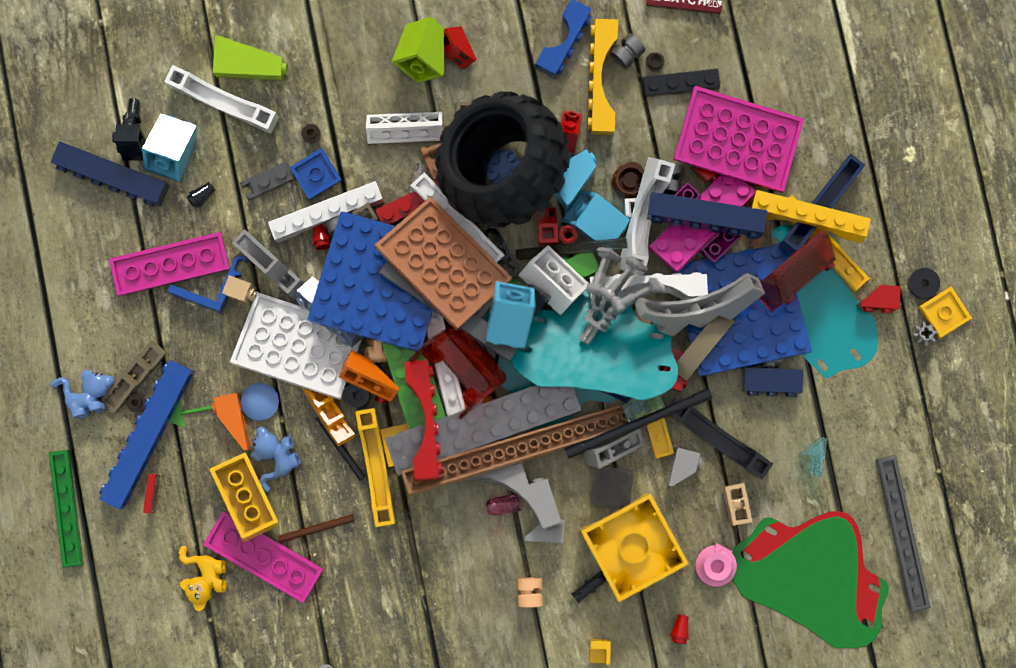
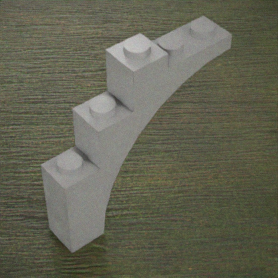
M746 273L733 283L707 295L670 302L652 301L639 297L635 301V305L640 318L657 324V328L661 333L673 337L688 324L703 328L718 315L732 320L763 296L765 292L759 278Z
M522 463L466 479L492 482L518 495L532 509L544 532L562 527L548 479L538 478L533 480L532 484H528Z

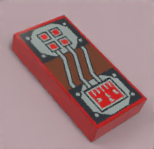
M159 474L148 475L143 508L144 513H155L160 479Z

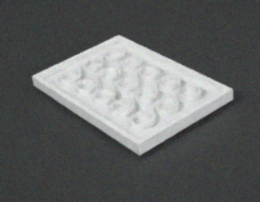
M257 292L230 364L341 400L347 381L338 378L342 365L351 350L358 353L363 338L351 348L348 344H343L339 340L338 335L328 331L325 326L308 322L307 318L310 311L307 308H302L301 306Z

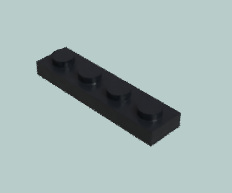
M718 68L643 77L645 97L692 92L694 86L708 90L720 89L721 87Z

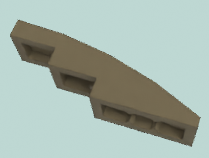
M150 341L142 353L135 357L125 372L119 375L100 402H103L115 414L125 404L128 397L134 394L167 352L154 341Z

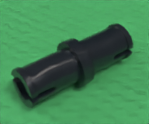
M602 570L591 579H586L582 586L571 593L578 603L590 593L594 594L596 589L607 581L605 576H603Z

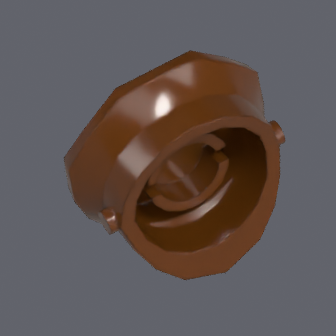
M627 162L621 165L612 177L611 184L621 198H637L644 173L642 166L637 162Z

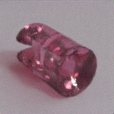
M516 494L490 498L486 502L487 512L493 516L521 511L519 498Z

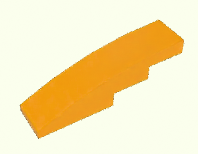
M302 388L314 411L338 447L355 437L354 432L344 420L343 413L335 404L333 397Z

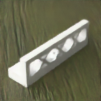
M442 112L367 115L366 117L368 144L440 141L443 131ZM430 119H438V121H429V120H430ZM375 121H379V122H380V123H378V124H371V122H375Z

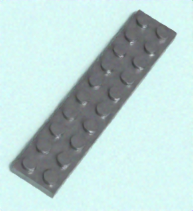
M534 385L435 420L434 423H438L439 435H435V441L440 443L441 455H437V460L463 453L581 411L574 388ZM425 424L385 438L397 475L402 474L401 471L413 468V459L423 442Z

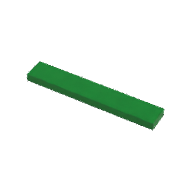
M70 450L49 452L62 567L84 565Z

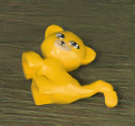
M181 546L178 552L179 560L184 565L197 563L202 577L184 579L180 586L185 591L188 600L193 603L194 609L197 612L202 611L207 601L211 598L212 588L216 592H226L227 582L220 579L219 574L226 573L227 564L224 560H216L208 555L186 557L187 547Z

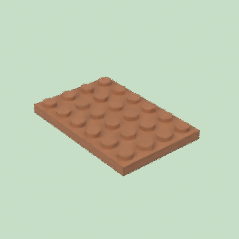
M429 197L374 246L456 330L493 298L496 281L509 283L512 280V277L432 197Z

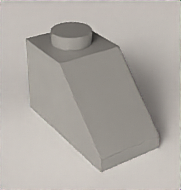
M675 448L667 485L674 486L694 474L697 469H700L702 463L700 453Z
M561 519L562 527L547 532L543 531L539 523L525 535V541L564 543L565 519Z

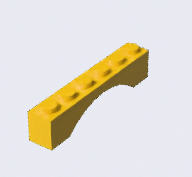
M595 19V24L591 25V36H594V43H590V55H593V62H590L589 73H593V80H589V92H592V99L588 100V110H592L591 118H588L587 129H591V135L613 136L615 132V112L604 95L601 73L604 60L618 39V19Z
M756 190L751 208L768 210L767 220H786L808 224L829 231L843 239L863 243L866 239L871 221L870 218Z
M372 408L355 411L366 462L375 527L395 524L396 517L377 410Z

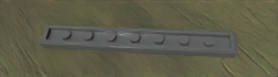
M388 261L379 272L381 276L442 316ZM476 314L459 328L508 362L518 349L509 345L492 344L486 341L488 323Z
M894 455L876 459L909 609L911 612L931 608L897 457Z

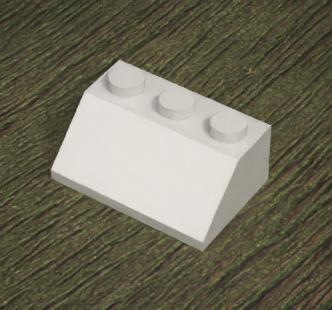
M549 245L536 255L518 275L526 284H534L550 295L552 298L548 304L560 315L586 290L588 284Z

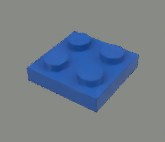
M323 148L290 166L291 171L309 200L342 182Z

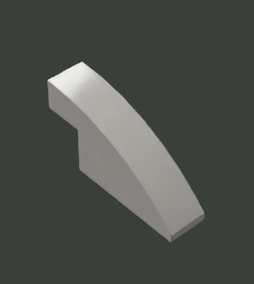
M244 229L232 244L295 300L296 290L304 282Z

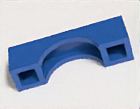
M570 0L562 15V20L568 29V37L559 46L544 47L535 63L537 70L554 79L557 74H562L566 66L563 64L566 58H571L575 50L572 48L574 43H579L584 33L582 32L584 25L588 26L593 17L590 15L591 8L576 0Z

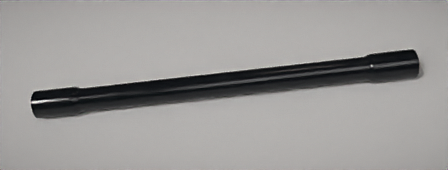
M706 388L692 394L690 397L564 449L568 458H573L589 449L693 405L713 399L710 389Z

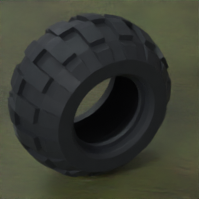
M501 91L494 93L492 96L483 95L472 100L471 105L466 108H460L453 115L455 118L442 131L440 136L442 143L437 147L435 154V166L438 175H436L442 194L446 196L448 203L453 209L474 223L506 228V225L511 223L521 225L530 221L533 214L538 211L542 213L551 205L549 200L555 193H560L564 186L565 179L563 175L567 168H569L570 155L568 148L565 146L568 142L564 129L550 109L531 96L524 94L519 96L514 92ZM511 142H526L524 155L515 170L503 180L487 185L485 178L486 167L495 152Z

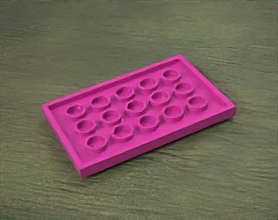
M694 86L673 160L783 193L804 119Z

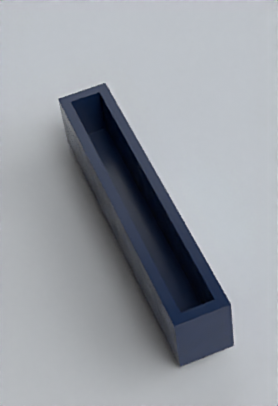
M59 141L51 163L56 165L55 169L61 172L71 171L73 176L79 179L89 178L91 183L97 186L107 185L109 186L108 190L118 194L120 191L125 192L126 197L137 200V198L143 199V203L154 207L155 204L158 206L162 205L169 185L164 181Z
M850 153L811 204L832 209L866 164ZM796 222L778 247L794 258L817 227Z
M652 192L649 198L647 220H651L655 224L666 222L674 227L685 225L693 230L703 228L709 229L708 231L712 233H720L722 231L728 232V235L739 236L741 234L747 235V238L758 239L765 233L768 210Z

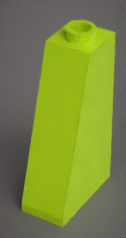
M215 35L213 74L216 77L284 80V75H287L288 66L282 57Z

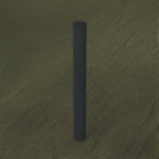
M316 417V421L358 480L364 479L366 476L342 444L338 447L320 418Z

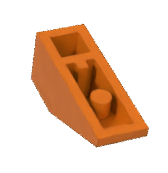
M353 350L350 351L344 360L338 378L391 402L399 391V387L369 358Z
M233 393L215 397L212 403L214 414H217V417L244 451L251 450L245 417L241 407L240 394Z

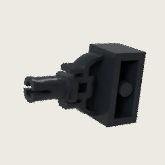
M135 98L128 100L127 112L122 117V124H116V130L112 133V141L116 144L117 153H120L122 160L143 161L142 147L146 139L139 125L142 121L139 115L140 101Z

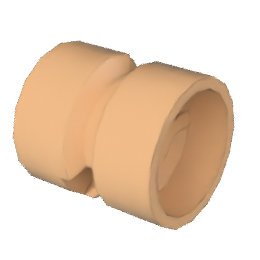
M518 578V590L521 592L518 595V607L543 606V595L540 593L543 589L542 578Z

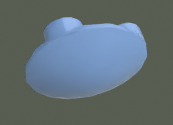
M513 150L497 151L488 162L486 176L495 184L510 175L521 160Z
M252 384L242 394V410L252 420H268L278 409L279 395L268 384Z

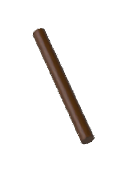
M353 514L282 534L278 536L279 542H286L354 522L355 519Z

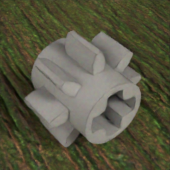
M921 322V328L919 326L913 327L916 331L911 336L917 339L916 344L923 342V345L927 346L928 340L935 342L933 336L937 331L932 329L933 324L926 326L925 322ZM921 332H927V336L921 335Z

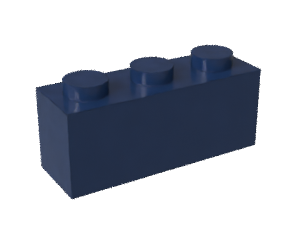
M743 368L742 392H747V395L759 396V392H765L766 396H778V393H785V397H797V394L803 393V370Z

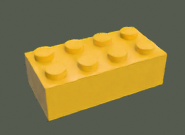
M246 452L210 468V473L243 543L279 526L278 520Z

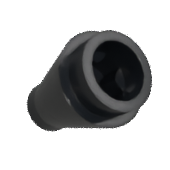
M207 182L205 185L189 192L186 198L197 209L199 206L202 207L216 190L211 183Z

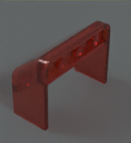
M824 229L760 281L765 294L759 299L770 312L777 309L783 303L786 305L790 304L796 299L794 294L821 271L825 270L827 272L835 265L833 261L836 258L829 235Z
M452 325L425 342L409 359L412 363L423 355L433 364L443 361L468 389L462 396L464 403L468 407L458 416L460 420L477 408L506 382L504 371L476 339L461 329L456 330Z

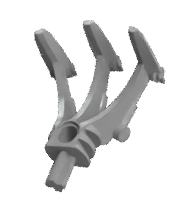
M600 247L597 249L602 260L592 284L588 283L586 287V292L592 293L590 303L592 308L591 310L588 309L586 312L588 315L584 316V319L589 324L580 336V339L588 345L598 330L606 332L607 327L612 325L611 321H615L617 319L616 316L635 303L639 297L643 298L655 292L668 294L666 287L656 277H649L648 287L621 299L617 296L636 270L648 271V268L633 256L626 257V264L629 265L627 269L608 288L605 287L604 281L610 261L621 260V257L612 248ZM602 312L603 318L598 322L597 317Z

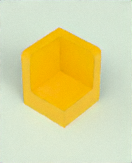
M590 639V663L610 665L611 641L609 639Z

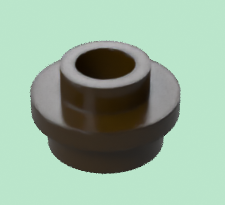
M652 52L647 56L646 66L649 70L659 71L663 68L665 60L660 53ZM655 59L658 61V64L653 65L651 61Z
M308 124L302 129V137L306 142L315 143L319 140L321 131L318 126ZM313 130L314 135L308 136V131Z
M131 394L126 402L127 407L132 412H141L145 408L146 399L142 394ZM135 399L139 401L138 406L133 405Z

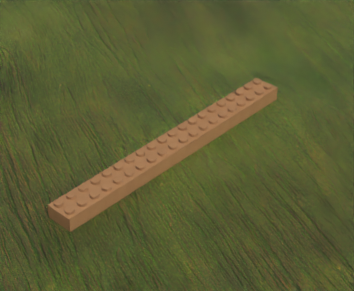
M633 401L439 459L437 463L441 462L442 474L439 475V480L415 482L414 467L401 471L408 496H414L564 450L566 447L593 438L639 417Z

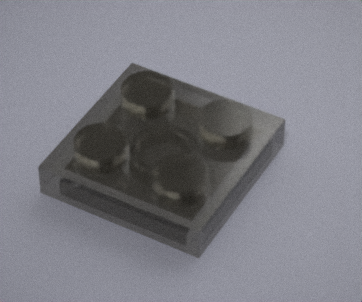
M612 467L595 468L591 504L619 508L630 504L634 470Z

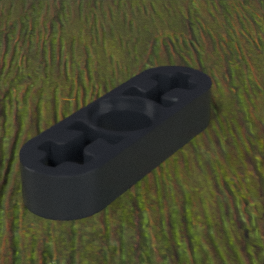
M495 228L487 229L484 235L488 238V233L496 234L495 240L497 244L499 242L502 243L496 247L504 249L507 253L506 257L501 259L498 264L500 265V263L510 258L511 261H508V264L511 268H515L513 270L514 274L510 276L514 279L518 275L519 269L499 231ZM503 264L501 267L506 271L507 267Z

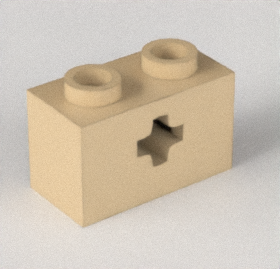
M229 275L222 294L251 305L258 291H256L257 287L253 284Z
M745 483L723 486L722 489L730 525L734 526L753 522Z

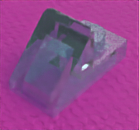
M660 395L646 400L633 398L622 405V409L629 422L665 407Z
M818 438L798 454L813 456V460L809 462L811 476L822 477L827 438Z

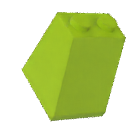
M432 17L406 24L392 63L417 83L442 77L444 74V27Z

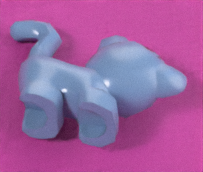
M83 370L81 374L83 381L82 394L71 393L70 381L65 377L55 379L51 386L57 388L59 385H63L65 403L70 409L72 416L83 419L89 416V411L99 413L106 410L105 404L97 401V399L105 396L109 388L114 384L113 376Z
M258 427L253 442L251 460L260 462L263 459H275L274 472L263 474L259 480L264 492L268 493L270 492V487L267 485V481L288 475L293 468L301 464V459L298 452L290 453L289 449L295 445L291 435L285 436L280 444L276 435L269 433L264 427Z

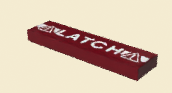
M646 0V6L721 14L722 0Z

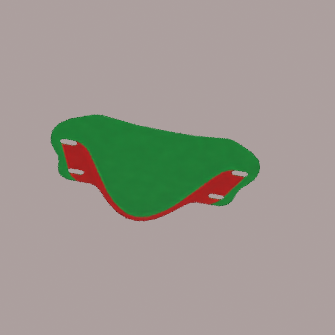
M841 511L827 512L797 527H788L773 518H764L759 522L753 533L733 549L732 554L736 559L737 569L732 580L746 599L780 612L810 629L835 648H860L867 646L879 634L882 626V608L888 595L889 587L885 580L866 569L863 561L859 528L849 514ZM770 526L775 529L777 535L774 536L766 532L765 527ZM745 551L752 556V559L750 561L740 556V552ZM872 583L881 589L880 593L872 591L868 585ZM862 619L869 620L874 624V627L869 628L863 625Z

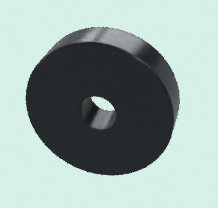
M920 268L910 275L908 288L915 297L927 299L939 291L940 278L932 269ZM922 280L927 282L926 287L922 286Z

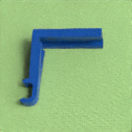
M242 255L234 258L217 295L218 301L208 299L174 285H170L168 292L171 296L222 314L229 298L222 294L228 276L242 277L241 272H237L235 269L239 261L246 263L248 260Z

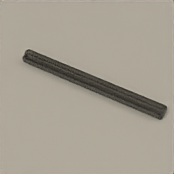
M626 238L551 245L550 247L560 256L597 252V249L600 247L612 248L613 250L625 249L628 246ZM546 246L517 249L515 251L516 259H533Z

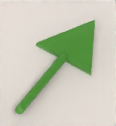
M180 399L169 423L185 427L183 415L212 410L213 408L212 406L182 411Z

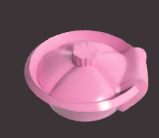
M718 543L705 548L697 557V574L707 585L723 586L729 583L736 573L737 564L732 550Z

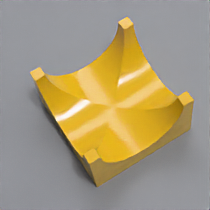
M650 493L643 494L618 511L579 529L609 583L615 598L619 602L689 564Z

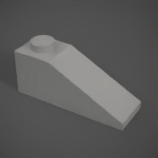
M639 428L585 451L583 456L586 465L600 469L644 446L641 430Z

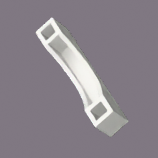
M172 65L164 81L169 88L269 134L272 133L279 119L276 112L225 92Z
M648 157L620 255L621 260L618 262V269L624 271L629 265L626 264V257L633 256L643 265L647 266L649 259L648 239L651 220H647L649 198L652 192L663 194L670 184L675 167L674 163ZM636 270V271L634 272V274H643V275H644V273H645V272H642V271H639V270Z
M374 181L269 221L268 224L274 240L280 243L319 224L339 217L341 211L352 213L366 203L374 207L384 203L378 185Z
M698 272L690 275H683L681 273H673L671 275L656 273L649 276L634 274L627 280L617 296L621 298L627 294L640 291L649 286L647 283L649 277H656L666 287L669 294L681 300L693 299L708 294L707 274ZM621 274L605 276L604 286L608 288ZM590 277L591 284L593 282L594 277Z

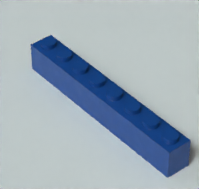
M172 360L164 365L162 369L164 374L160 380L156 381L152 397H148L146 400L143 414H140L136 419L135 425L137 426L134 432L131 431L129 433L125 449L119 452L117 457L119 461L116 467L113 466L111 468L107 484L101 487L99 500L119 510L125 509L195 371Z

